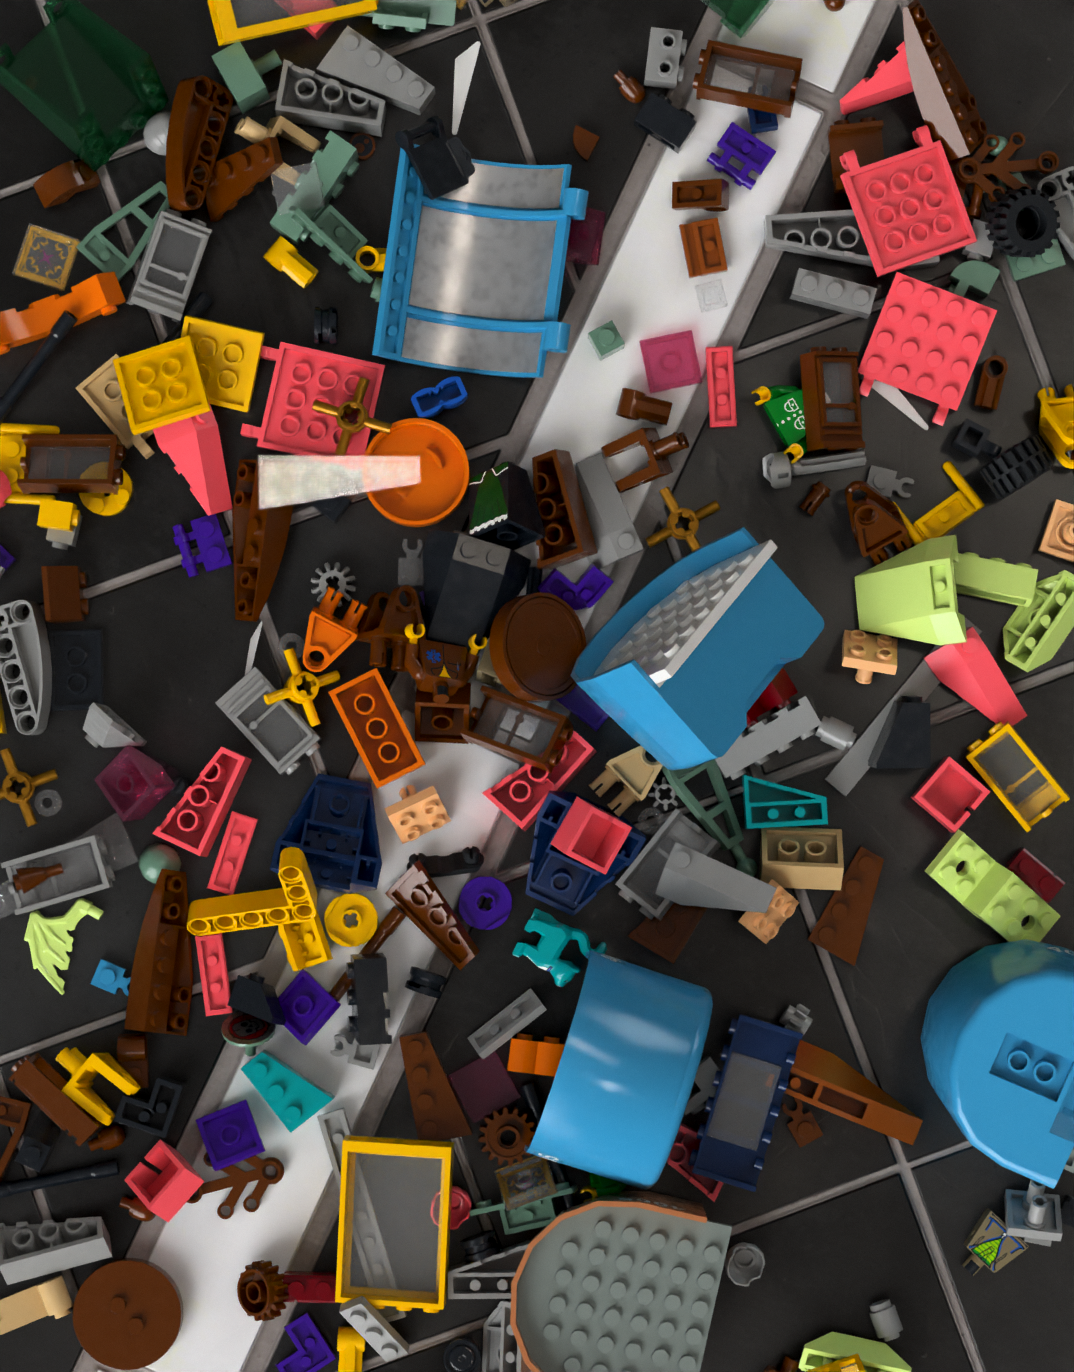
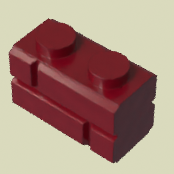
M1020 847L1004 865L1006 869L1013 872L1046 903H1049L1065 884L1061 878L1054 875V872L1025 848Z
M284 1272L283 1284H288V1287L284 1289V1293L289 1297L288 1299H283V1302H294L297 1300L302 1303H337L335 1302L336 1272Z

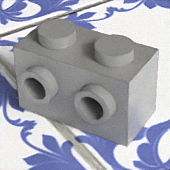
M651 27L644 86L676 89L677 82H682L684 66L679 65L680 55L685 56L687 40L682 39L683 31Z

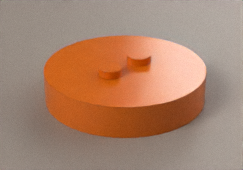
M408 418L392 423L390 434L379 432L370 442L363 458L362 480L368 498L384 517L403 526L425 527L446 519L460 506L469 486L470 467L463 445L448 428L432 420Z

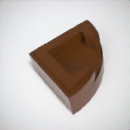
M576 125L573 133L574 147L578 155L588 162L600 137Z

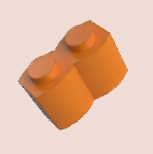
M517 1033V1038H511L507 1071L555 1077L565 1044L559 1043L560 1038L544 1036L543 1041L533 1040V1035Z

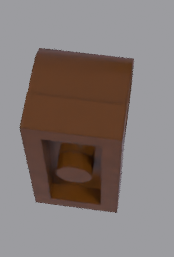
M724 179L672 182V209H703L711 212L729 210V182Z
M148 1033L120 1034L117 1039V1055L120 1065L139 1084L140 1088H148Z

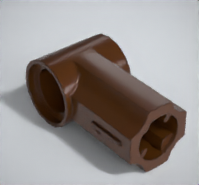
M994 355L983 363L974 401L975 406L997 410L1004 378L1008 371V363L1003 357ZM990 362L1000 364L1001 373L999 375H992L989 372L988 365Z
M622 388L616 415L631 420L642 419L667 426L672 402L645 396V393L637 390Z

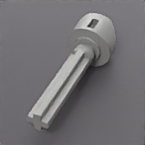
M864 450L803 458L792 464L787 454H784V451L764 456L762 458L763 476L771 483V486L779 489L790 487L792 476L864 466L866 456Z

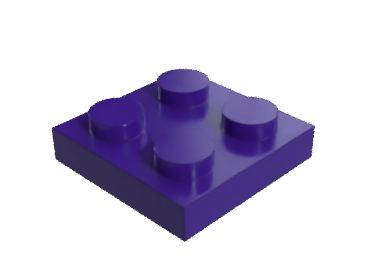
M304 969L301 970L278 997L286 1019L284 1026L304 1045H307L341 1006Z
M247 1100L196 1119L214 1171L266 1151Z

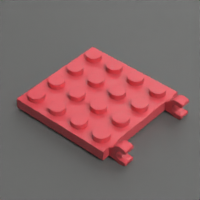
M927 125L916 128L912 132L919 148L863 167L859 166L854 150L845 152L839 157L843 168L847 171L840 175L877 277L977 242L940 140L932 141Z
M896 271L858 367V373L864 375L859 386V393L868 397L875 379L935 402L939 405L932 421L943 426L949 408L955 411L958 410L997 310Z
M280 342L279 349L262 346L260 358L276 361L261 427L242 423L241 436L258 439L257 447L362 470L363 458L367 450L371 429L365 427L362 431L352 434L345 457L336 455L335 451L342 433V429L337 424L336 417L314 411L312 408L315 400L337 407L344 402L352 401L359 378L362 377L370 380L362 404L367 409L368 416L374 418L385 365L285 342ZM353 410L351 414L346 413L343 419H347L352 425L358 423V411Z

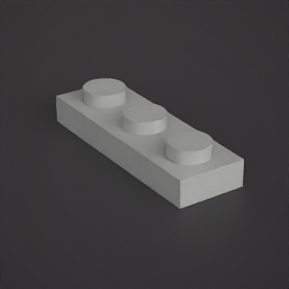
M530 988L467 1039L478 1055L484 1060L547 1009Z
M364 1296L357 1297L340 1305L339 1313L386 1362L408 1354L409 1344Z

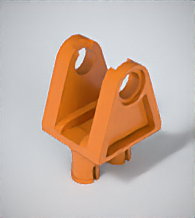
M328 586V590L319 607L314 606L309 616L302 658L305 667L312 672H320L327 668L356 640L358 636L357 626L365 610L368 608V606L361 603L358 611L355 612L359 601L352 599L343 619L334 617L333 613L344 594L337 591L333 600H331L335 588ZM316 650L320 651L324 655V659L314 661L310 657V653Z

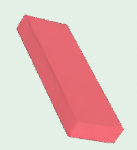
M706 347L710 428L736 427L733 347Z
M232 811L207 888L227 895H234L258 819Z
M223 933L195 936L206 1016L233 1013V1008L227 1006L231 997Z

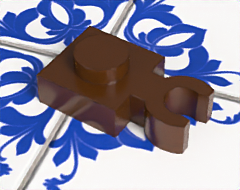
M793 1097L797 1104L794 1110H788L785 1103L781 1104L783 1112L793 1119L786 1124L801 1148L823 1136V1133L811 1111L809 1110L803 1114L801 1100Z

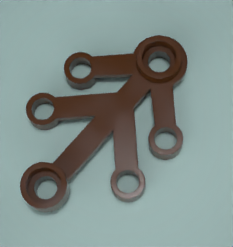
M1014 132L1008 139L1009 143L992 163L981 164L987 154L999 146V138L994 134H988L983 139L982 146L973 157H964L958 161L955 166V175L964 184L975 183L988 193L991 202H998L993 196V192L998 191L1001 194H1005V189L1001 186H995L984 175L993 174L1012 190L1032 189L1030 185L1023 184L1010 173L1038 170L1045 175L1052 174L1059 166V157L1052 151H1045L1040 154L1038 159L1008 161L1016 150L1023 147L1026 141L1023 133ZM1018 137L1021 140V144H1015L1013 138ZM995 139L997 143L994 147H990L987 145L986 140ZM1042 161H1048L1050 168L1043 167ZM963 168H970L972 174L966 175Z
M206 1152L203 1158L204 1163L212 1167V1164L207 1160L208 1153ZM256 1155L244 1161L256 1169L245 1172L235 1165L220 1169L230 1176L203 1183L198 1188L197 1195L191 1196L187 1203L198 1202L203 1194L233 1187L225 1202L221 1203L217 1209V1214L220 1218L229 1219L233 1215L234 1206L248 1182L259 1180L252 1195L247 1196L243 1202L246 1211L255 1212L260 1206V1199L268 1185L276 1184L282 1179L284 1165L275 1157L261 1159ZM268 1166L275 1167L276 1173L274 1175L267 1174L266 1168ZM254 1199L257 1202L256 1207L249 1208L247 1200ZM228 1206L231 1210L230 1214L223 1215L221 1207Z

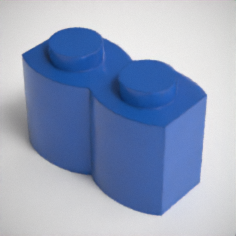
M454 376L442 380L435 388L429 387L419 390L411 397V402L418 418L431 419L439 415L443 409H453L462 405L468 399V394L461 378Z

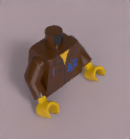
M413 623L408 624L404 630L405 635L409 638V642L406 643L404 665L413 679H415L417 688L420 691L433 693V701L435 703H446L449 701V696L455 695L458 688L464 687L473 676L480 657L477 655L478 651L487 645V638L483 637L481 645L477 646L474 642L477 634L472 635L468 640L471 650L467 652V647L418 639L425 633L424 625L418 624L416 628L417 633L414 634Z

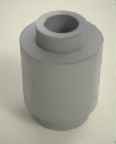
M823 716L822 724L819 725L815 733L816 736L821 738L820 741L844 751L845 747L851 748L857 735L853 732L854 726L832 716L830 718Z
M890 1299L880 1300L869 1305L871 1310L869 1315L877 1337L884 1338L885 1342L900 1337L899 1332L903 1330L896 1307L894 1304H891Z

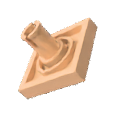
M1056 499L1038 551L1074 563V505Z
M844 630L842 666L858 669L855 680L862 684H870L872 682L873 672L895 675L897 670V639L883 634H867L861 630Z
M407 785L406 787L410 795L406 793L403 787L399 792L402 800L384 808L402 844L416 840L419 836L431 830L439 829L451 821L434 786L417 793L415 786Z
M773 879L768 884L777 889L767 912L746 911L738 921L765 944L777 935L780 926L787 918L793 915L796 906L800 903Z

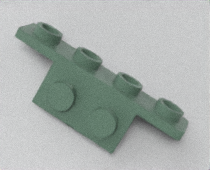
M349 0V4L361 2L362 0ZM379 0L377 10L360 16L373 17L372 24H379L378 27L382 29H394V26L405 27V30L409 32H420L421 29H426L427 24L453 26L455 23L457 1Z
M327 203L313 220L308 218L298 207L292 205L289 207L288 211L293 214L291 220L300 228L306 227L312 232L310 238L320 247L325 245L331 251L329 256L339 265L344 263L350 269L348 274L358 283L363 281L369 284L373 281V278L352 259L368 240L331 204Z
M569 1181L555 1184V1193L510 1210L507 1209L504 1196L501 1197V1202L493 1204L491 1199L476 1202V1207L469 1212L470 1216L499 1210L505 1235L547 1226L557 1217L553 1197L575 1193L578 1187L577 1185L570 1186ZM543 1187L536 1188L541 1189L536 1192L537 1194H541L542 1192H544ZM536 1190L527 1191L528 1196L526 1198L524 1196L518 1198L516 1194H513L511 1199L514 1202L522 1201L524 1198L527 1199L535 1196L536 1194L533 1192Z

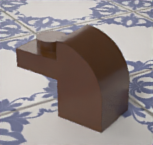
M89 159L76 163L71 160L46 172L33 186L44 208L67 202L77 192L97 187L101 181Z

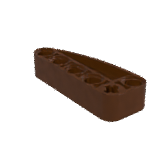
M204 75L184 78L179 82L170 115L166 143V186L169 205L177 212L195 210L201 207L233 104L231 92L226 87Z

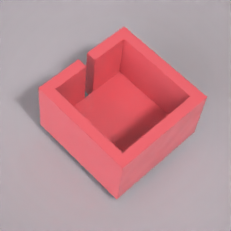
M947 756L926 778L911 798L951 833H955L971 815L968 811H964V809L967 807L969 810H975L990 791L950 756Z
M577 796L550 844L564 854L606 875L632 827L614 815Z
M160 1139L144 1158L162 1171L161 1174L139 1162L124 1181L148 1210L169 1222L205 1181L180 1152Z

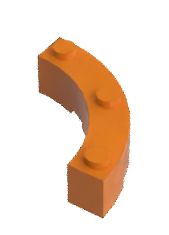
M115 272L95 274L83 282L72 286V292L61 297L59 294H55L29 304L28 309L19 312L15 308L1 311L0 355L9 352L10 348L47 337L51 328L65 310L72 313L78 319L74 326L101 314L107 316L118 311L117 306L126 300Z

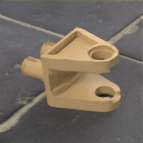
M281 115L270 118L266 127L247 116L245 119L241 118L234 130L235 134H239L254 144L268 137L281 136L312 153L316 152L321 146L320 141ZM284 162L272 173L293 185L296 184L301 173Z
M641 745L609 760L605 764L606 770L588 785L594 790L602 783L603 785L595 792L601 798L616 781H621L624 784L623 787L625 789L607 804L613 810L621 803L614 811L618 817L635 801H642L646 797L663 766L659 761L649 762L645 757L646 750Z

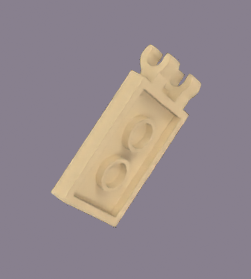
M115 354L80 383L76 389L110 430L118 435L121 443L127 449L134 445L148 459L155 452L145 440L154 432L149 430L137 435H133L131 432L113 359L120 357Z

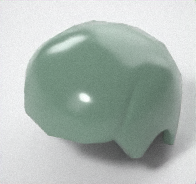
M155 843L147 846L140 854L138 866L144 878L156 884L161 869L180 871L181 860L177 851L163 843Z

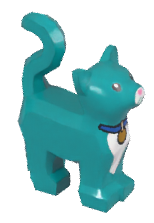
M535 908L524 930L529 933L536 931L541 935L537 946L517 942L512 955L518 958L522 955L528 957L537 967L550 972L557 986L564 987L573 979L576 973L581 971V968L571 961L559 958L570 940L578 941L580 952L584 956L589 950L605 954L607 945L605 942H601L596 949H592L587 934L582 930L560 923L552 915Z

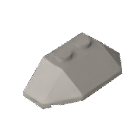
M500 1301L497 1305L498 1307L483 1324L482 1372H532L523 1360L510 1325L511 1301Z

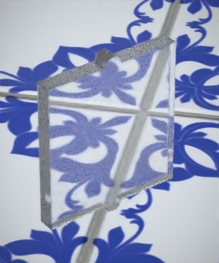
M316 162L278 169L271 174L274 189L272 195L275 196L279 215L290 213L288 209L291 205L298 207L301 211L325 206L321 188L323 182L320 181Z

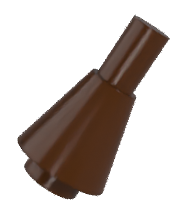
M61 863L45 868H16L17 874L12 875L16 890L22 889L23 894L46 881L47 878L64 872Z

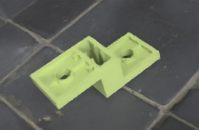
M959 829L925 870L932 879L967 910L991 926L1007 942L1023 939L1040 942L1061 917L1020 878L997 863ZM964 861L963 869L956 872L957 865ZM1029 915L1028 923L1022 926V920Z

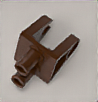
M641 428L603 446L601 449L605 457H612L641 445V447H645L650 459L647 461L648 467L615 482L618 492H625L673 473L668 460L669 455L689 448V442L684 432L679 434L674 432L660 439L656 428Z
M864 481L851 482L846 487L844 495L851 531L862 556L870 555L873 563L878 565L881 563L878 554L883 561H886L889 557L888 552L884 549V546L893 542L898 551H905L901 542L903 541L907 549L910 548L912 540L907 535L909 532L896 504ZM860 489L866 492L863 499H852L855 490Z
M403 585L394 588L391 595L385 592H376L370 596L366 606L368 608L362 616L356 640L371 643L370 666H386L388 647L392 648L391 670L396 672L408 671L404 665L406 643L409 642V638L405 635L404 630L408 624L413 623V632L416 634L417 625L423 624L415 589L409 585ZM401 592H405L407 597L406 606H403L400 602L399 596ZM380 598H383L387 604L385 611H382L379 607ZM424 633V635H423L422 637H420V638H418V639H424V640H426L425 633Z

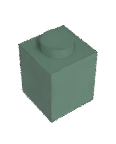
M612 320L588 333V339L600 361L624 349L625 343Z

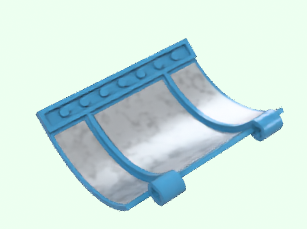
M400 148L372 355L414 365L464 373L543 378L547 351L567 353L571 325L557 322L571 219H585L589 192L583 189L569 188L572 168L570 164L522 165L471 159L475 172L468 178L469 183L431 200L407 153Z

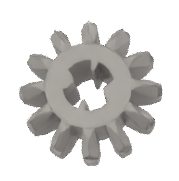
M327 562L324 564L327 572L323 573L319 568L315 570L321 578H311L312 583L319 584L318 587L311 589V592L313 594L322 592L317 598L319 603H321L329 586L327 582L331 578L333 581H335V578L339 579L337 584L340 588L337 591L344 594L343 597L347 601L352 599L346 591L355 592L356 587L347 583L355 581L356 578L355 576L345 578L350 571L348 567L339 572V562L335 563L334 570H331V566ZM334 591V593H333V595H332V597H331V600H333V598H334V596L336 595L337 591ZM340 600V602H339V604H338V607H341V606H342V601H341V600Z

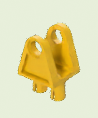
M1072 384L1064 389L1066 397L1057 399L1053 388L1048 387V396L1046 389L1043 388L1038 392V398L1041 403L1039 434L1058 461L1064 467L1074 469V460H1071L1065 454L1069 450H1074V391Z
M65 1047L55 1058L57 1062L72 1074L70 1081L61 1091L104 1125L109 1126L116 1115L91 1088L94 1084L92 1080L98 1073L102 1074L127 1095H134L140 1089L139 1084L109 1053H92L87 1059L77 1048L74 1047L70 1050L68 1047Z

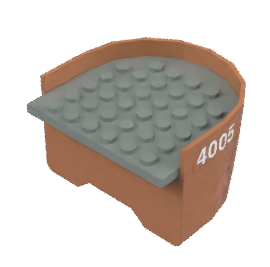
M650 1191L610 1192L562 1211L530 1241L511 1282L510 1325L525 1364L532 1372H700L732 1225L707 1220L702 1203Z

